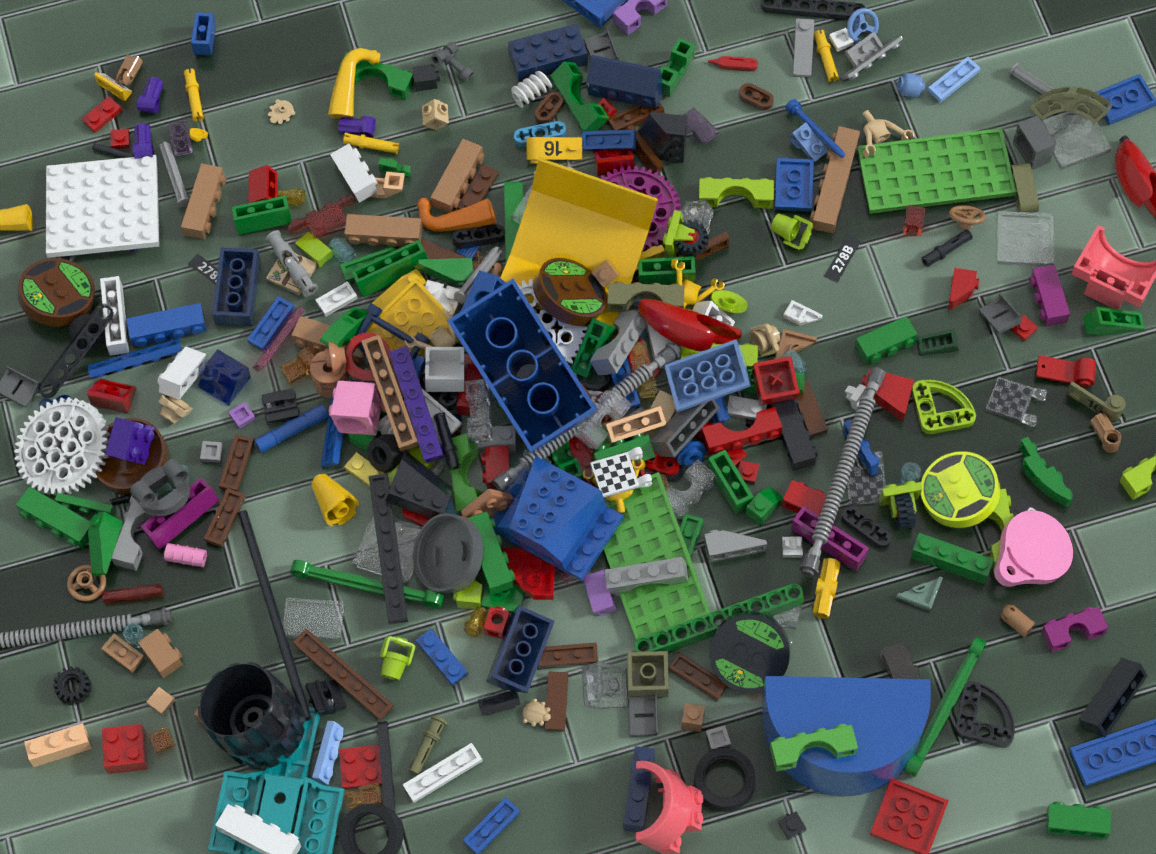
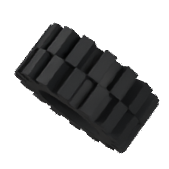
M69 666V670L63 668L62 673H57L58 678H54L55 683L53 687L56 695L65 704L68 702L69 705H73V703L78 705L80 700L84 702V697H89V691L92 689L87 673L83 669L80 670L79 667L73 669L72 666ZM71 679H76L80 682L79 689L75 692L65 690L66 683Z

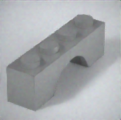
M639 310L620 312L613 325L617 327L618 335L607 345L598 348L590 360L598 375L616 374L647 325Z
M155 493L157 499L160 500V495ZM131 496V506L129 511H126L124 514V525L120 530L111 559L116 566L137 571L143 552L140 546L134 542V532L142 522L149 520L154 515L142 509L133 496Z
M682 557L605 570L606 586L611 594L630 592L632 589L646 584L663 583L672 585L689 582L687 565Z

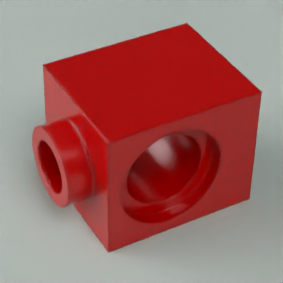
M500 606L496 608L490 607L483 627L484 635L502 639L510 620V612ZM501 619L502 622L500 624H494L493 620Z

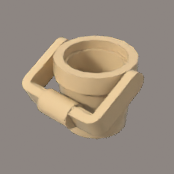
M766 323L750 328V342L753 345H758V353H760L761 357L774 354L779 350L780 334L774 325Z
M165 394L159 400V403L163 405L159 415L174 425L181 417H186L193 409L181 399L178 400Z

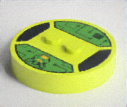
M953 452L938 458L927 468L921 481L923 489L921 497L927 512L935 521L948 527L965 528L982 522L991 515L1000 498V483L995 469L985 458L971 452Z

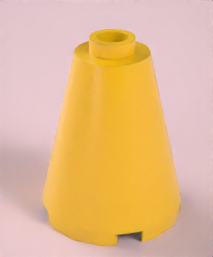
M319 474L313 478L311 486L324 521L329 526H333L336 523L343 525L357 513L355 509L360 505L355 496L326 474Z

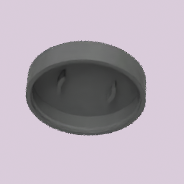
M450 513L434 516L422 527L414 545L413 562L419 580L424 586L433 591L443 593L462 591L472 583L480 570L483 559V541L477 526L470 519Z

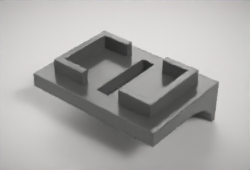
M608 28L598 35L584 38L590 58L592 55L619 60ZM610 48V49H608V50H604V51H601V52L594 53V52H596V51H600V50H603V49Z
M999 293L996 300L979 308L981 315L998 334L1022 323L1021 315L1001 293Z
M6 366V371L0 380V394L27 407L38 391L39 382ZM23 381L18 390L16 391V393L13 395L12 393L14 392V390L17 388L19 383Z
M657 694L629 697L630 736H658ZM635 715H654V717L635 718Z

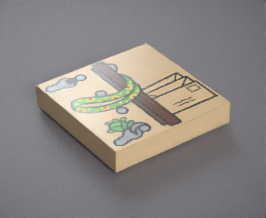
M296 254L300 262L298 264L303 266L311 277L317 267V263ZM277 259L266 280L300 295L302 289L299 285L295 284L290 276V272Z

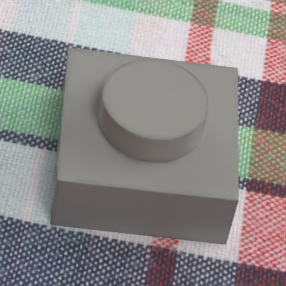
M202 441L201 462L220 463L222 442Z
M725 725L706 731L711 751L731 746Z

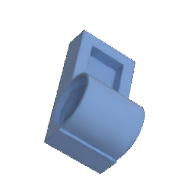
M806 122L790 134V140L793 145L798 149H802L809 159H814V162L828 152L827 148Z

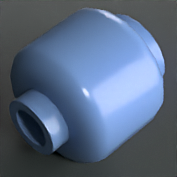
M904 73L902 77L898 78L897 90L902 96L917 98L920 93L924 92L925 82H923L920 75Z

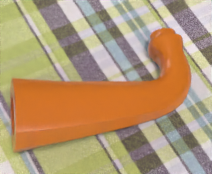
M421 198L417 203L422 225L431 231L445 232L497 224L492 204L488 198L439 217H434L430 214L432 204L428 198Z

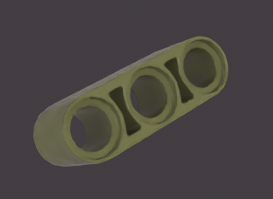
M1030 163L1011 165L1016 189L1015 200L1019 214L1038 212L1039 201Z

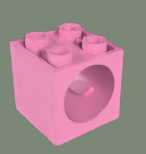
M338 381L336 388L333 389V404L329 407V416H331L338 432L376 435L382 410L380 406L381 397L376 384Z

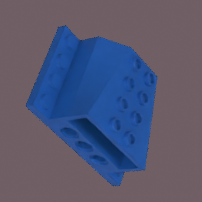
M535 456L531 470H524L518 474L519 477L514 480V483L506 491V493H511L514 500L508 504L509 506L505 510L494 514L493 519L496 525L494 532L496 535L499 534L501 538L583 582L624 517L622 514L606 506L601 490Z

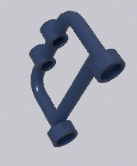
M369 303L366 308L369 313L358 329L356 336L366 333L371 322L401 340H406L407 343L414 341L411 336L381 319L379 316L383 310ZM417 332L416 340L429 344L430 340L428 337ZM360 344L358 348L364 352L362 356L368 359L363 344ZM417 346L412 348L410 352L412 361L416 358L421 348Z

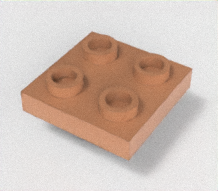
M488 489L461 510V513L466 518L487 512L489 517H493L495 513L505 510L514 498L511 493Z

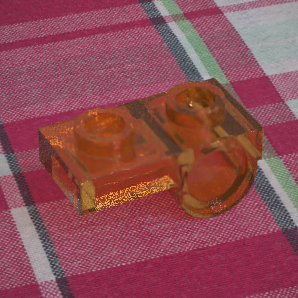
M311 347L302 349L297 354V358L280 366L289 384L311 373V360L316 355Z

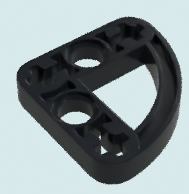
M975 681L965 684L955 726L956 735L962 739L1002 748L1009 747L1014 739L1015 726L1007 703L996 691L984 684ZM973 687L975 693L972 700H968L970 695L968 690ZM981 695L996 706L1003 718L1005 727L976 721ZM970 705L973 707L974 712L970 715L965 714L963 707ZM964 720H968L967 729H970L966 733L962 732V728H959L963 726ZM982 728L988 729L990 736L987 738L981 737L979 730ZM994 731H997L995 740H992ZM1004 733L1007 734L1006 737L1009 739L1003 742L1002 738L998 736H1002Z

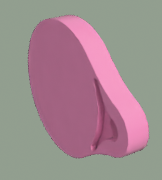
M1024 511L1016 515L1005 525L1001 534L1000 553L994 569L997 581L1006 587H1012L1020 584H1048L1057 580L1069 569L1073 558V547L1067 531L1055 518L1040 511ZM1007 569L1011 571L1012 575L1007 572Z

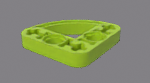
M920 380L913 384L912 397L920 427L924 433H941L968 428L974 424L976 419L974 407L969 399L954 386L936 380ZM918 387L924 390L922 399L920 391H917ZM931 391L943 393L951 397L962 409L936 413ZM926 403L930 406V410L922 411L920 405ZM965 414H967V416L970 417V421H967V419L964 418ZM946 417H950L953 419L954 423L952 425H946L943 422V419ZM927 421H930V423L933 424L932 428H930L929 425H926Z

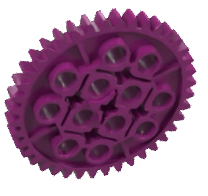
M630 165L627 167V170L620 167V172L614 168L613 174L607 171V177L601 175V179L658 198L650 229L655 231L648 232L642 252L652 246L657 247L658 243L664 245L663 237L669 230V217L673 216L674 210H681L680 198L677 197L678 192L674 191V185L669 186L670 181H664V175L658 177V172L652 174L651 168L647 172H645V167L638 170V167L635 166L634 170H631Z

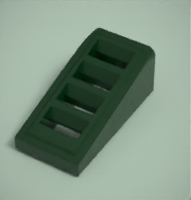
M955 329L917 337L920 355L959 351ZM951 338L952 344H948L947 339ZM940 339H943L944 342L942 346L940 345ZM932 340L936 341V347H933ZM924 341H928L929 348L925 349Z

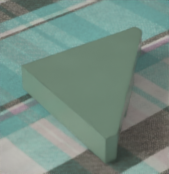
M943 577L925 582L903 593H898L896 599L931 611Z

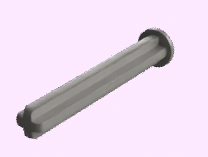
M1016 63L1009 72L1010 76H1015L1041 94L1054 89L1018 66L1019 63Z
M163 142L159 145L177 198L176 204L178 207H186L190 198L187 197L170 143Z
M499 247L492 248L462 288L454 293V298L459 303H465L466 296L469 294L479 270L488 273L502 255Z

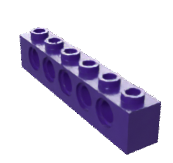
M408 346L389 351L424 461L428 464L443 459L444 456Z

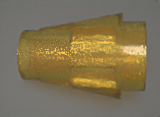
M301 188L278 190V197L286 195L289 204L300 206V204L305 203L306 192L301 190Z
M478 606L464 623V631L473 637L481 634L488 611Z

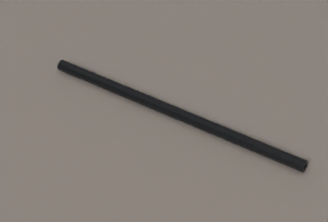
M242 510L238 513L295 700L303 710L305 721H308L312 717L247 510Z

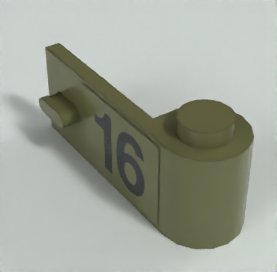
M1073 381L1067 392L1072 398L1097 414L1105 413L1110 421L1119 420L1126 406L1124 398L1119 395H1111L1104 402Z

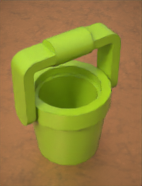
M777 214L771 224V230L785 239L783 243L798 250L803 249L805 244L808 243L813 227L812 222L797 215L791 218ZM803 222L808 224L798 246L791 241L796 237L800 224Z
M398 636L385 637L380 657H383L381 676L400 681L405 666H410L415 645L408 642L407 639ZM392 641L394 644L409 647L407 657L387 651L389 642Z

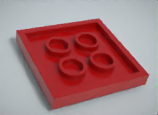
M892 778L870 835L917 854H929L949 800Z

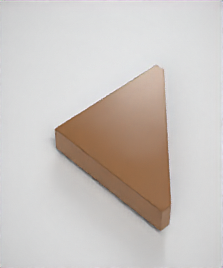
M783 329L778 345L779 350L776 352L775 359L789 357L816 343L817 337Z

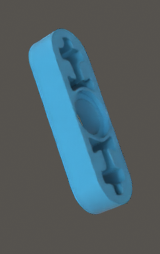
M555 121L521 128L515 131L514 142L518 147H526V138L530 137L529 133H532V137H536L535 133L537 131H543L545 133L543 137H565L566 126L563 122ZM556 128H559L560 133H557V131H555V129H556ZM523 135L525 140H521L520 136Z

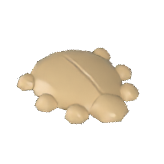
M279 99L275 101L276 104L274 106H270L272 112L268 113V116L271 117V123L278 121L279 124H282L283 120L289 121V117L295 115L292 104L286 100L280 101Z
M534 698L523 709V723L529 722L533 727L536 726V723H539L541 726L544 725V721L551 719V715L548 713L550 708H545V702H537V699Z

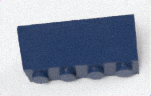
M595 55L591 56L586 82L588 95L657 109L663 95L661 69Z
M520 605L516 607L512 612L486 682L504 690L528 693L555 621Z

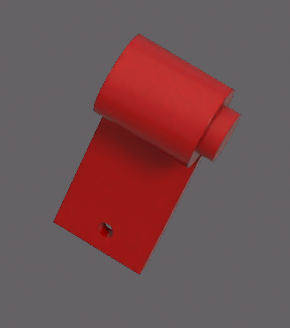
M1039 355L1036 377L1071 384L1073 381L1082 388H1090L1095 382L1096 361L1091 358H1080L1076 362Z

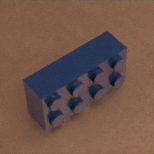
M577 24L508 42V52L518 83L523 82L525 78L529 79V76L531 74L535 75L536 71H541L544 75H550L564 61L576 63L577 67L588 65L587 50Z
M220 248L212 311L215 325L253 326L261 260L258 249Z

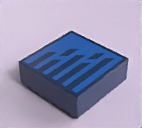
M481 246L458 248L455 253L466 258H472L473 262L481 250Z

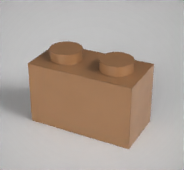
M156 629L138 643L161 677L165 678L183 665L180 660L182 655L176 647L172 649L169 644L171 640L165 632L161 634Z

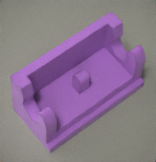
M604 570L587 575L584 578L593 613L602 616L617 612L613 594L607 590Z

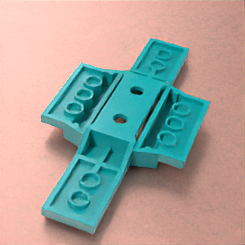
M309 707L312 718L302 724L305 728L303 738L300 742L295 741L293 743L297 749L289 758L282 755L279 758V765L269 768L267 765L265 771L246 774L224 772L208 846L210 852L261 854L217 830L215 825L228 804L233 807L238 805L245 809L246 814L250 816L255 814L263 819L262 822L267 825L270 823L275 824L281 829V832L287 835L288 832L291 833L300 787H303L294 835L299 838L298 841L301 845L297 854H333L345 790L343 788L324 786L308 778L321 713L315 712L314 707ZM279 793L286 796V800L282 804H277L274 801L275 796Z

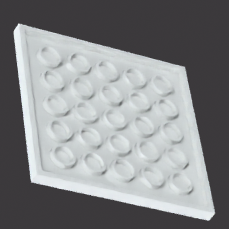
M153 155V157L145 156L140 159L129 157L46 166L47 258L159 247L156 155Z

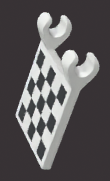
M640 447L590 463L603 497L652 485L650 474L643 475L638 479L636 478L631 460L643 458V452Z

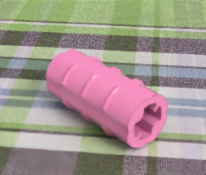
M170 543L166 545L164 559L166 561L204 567L207 552L204 549Z

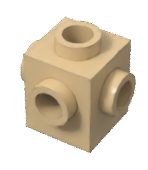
M436 99L423 105V125L437 131L449 124L448 105Z

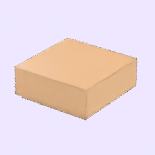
M158 687L146 703L163 715L175 701V698Z

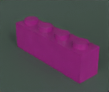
M200 477L190 485V496L182 508L169 515H154L140 527L148 539L160 550L217 503L219 499L213 489Z
M803 506L793 519L791 530L814 544L815 541L812 539L820 516ZM834 525L832 526L827 543L821 546V550L855 572L867 558L869 551L867 546Z

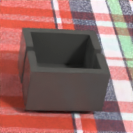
M1038 115L1018 123L1013 143L1025 162L1030 163L1032 170L1050 163L1056 142L1054 137L1048 133L1044 121H1041Z

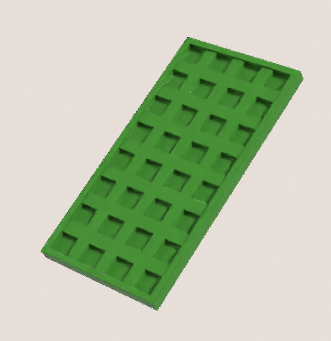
M1002 128L872 144L875 146L876 151L873 156L869 152L868 158L863 156L866 145L857 146L869 214L1016 195Z
M659 472L650 475L652 478L651 486L635 488L632 495L623 500L625 513L621 514L624 519L605 546L604 551L611 569L682 557L687 565L689 582L672 585L663 583L638 586L630 592L619 593L636 641L646 635L711 613ZM605 500L606 506L617 512L616 502Z

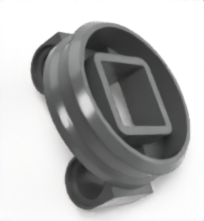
M170 459L164 466L147 472L140 481L132 485L130 492L136 502L147 513L155 516L169 515L178 511L187 502L190 496V485L187 479L190 476L177 459ZM169 482L175 490L158 500L154 491Z

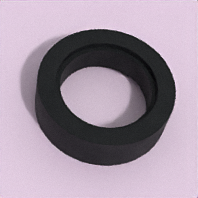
M718 748L706 753L698 762L694 775V787L701 790L703 803L709 808L722 812L733 811L745 805L753 794L755 770L750 760L743 753L731 748ZM729 762L736 765L742 771L745 783L738 794L723 798L709 791L705 784V774L714 764Z
M362 804L346 814L339 831L340 844L345 854H365L356 845L354 832L358 822L370 814L380 817L388 829L387 844L377 854H397L403 842V827L399 817L393 810L380 804Z

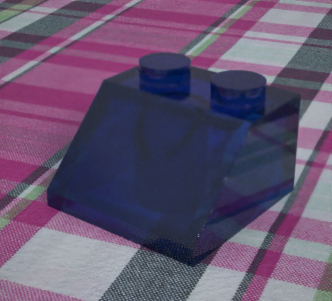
M217 349L206 363L198 388L229 406L251 378L249 368Z

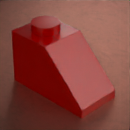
M954 268L948 309H954L971 298L974 289L978 290L980 279L976 278L977 271Z

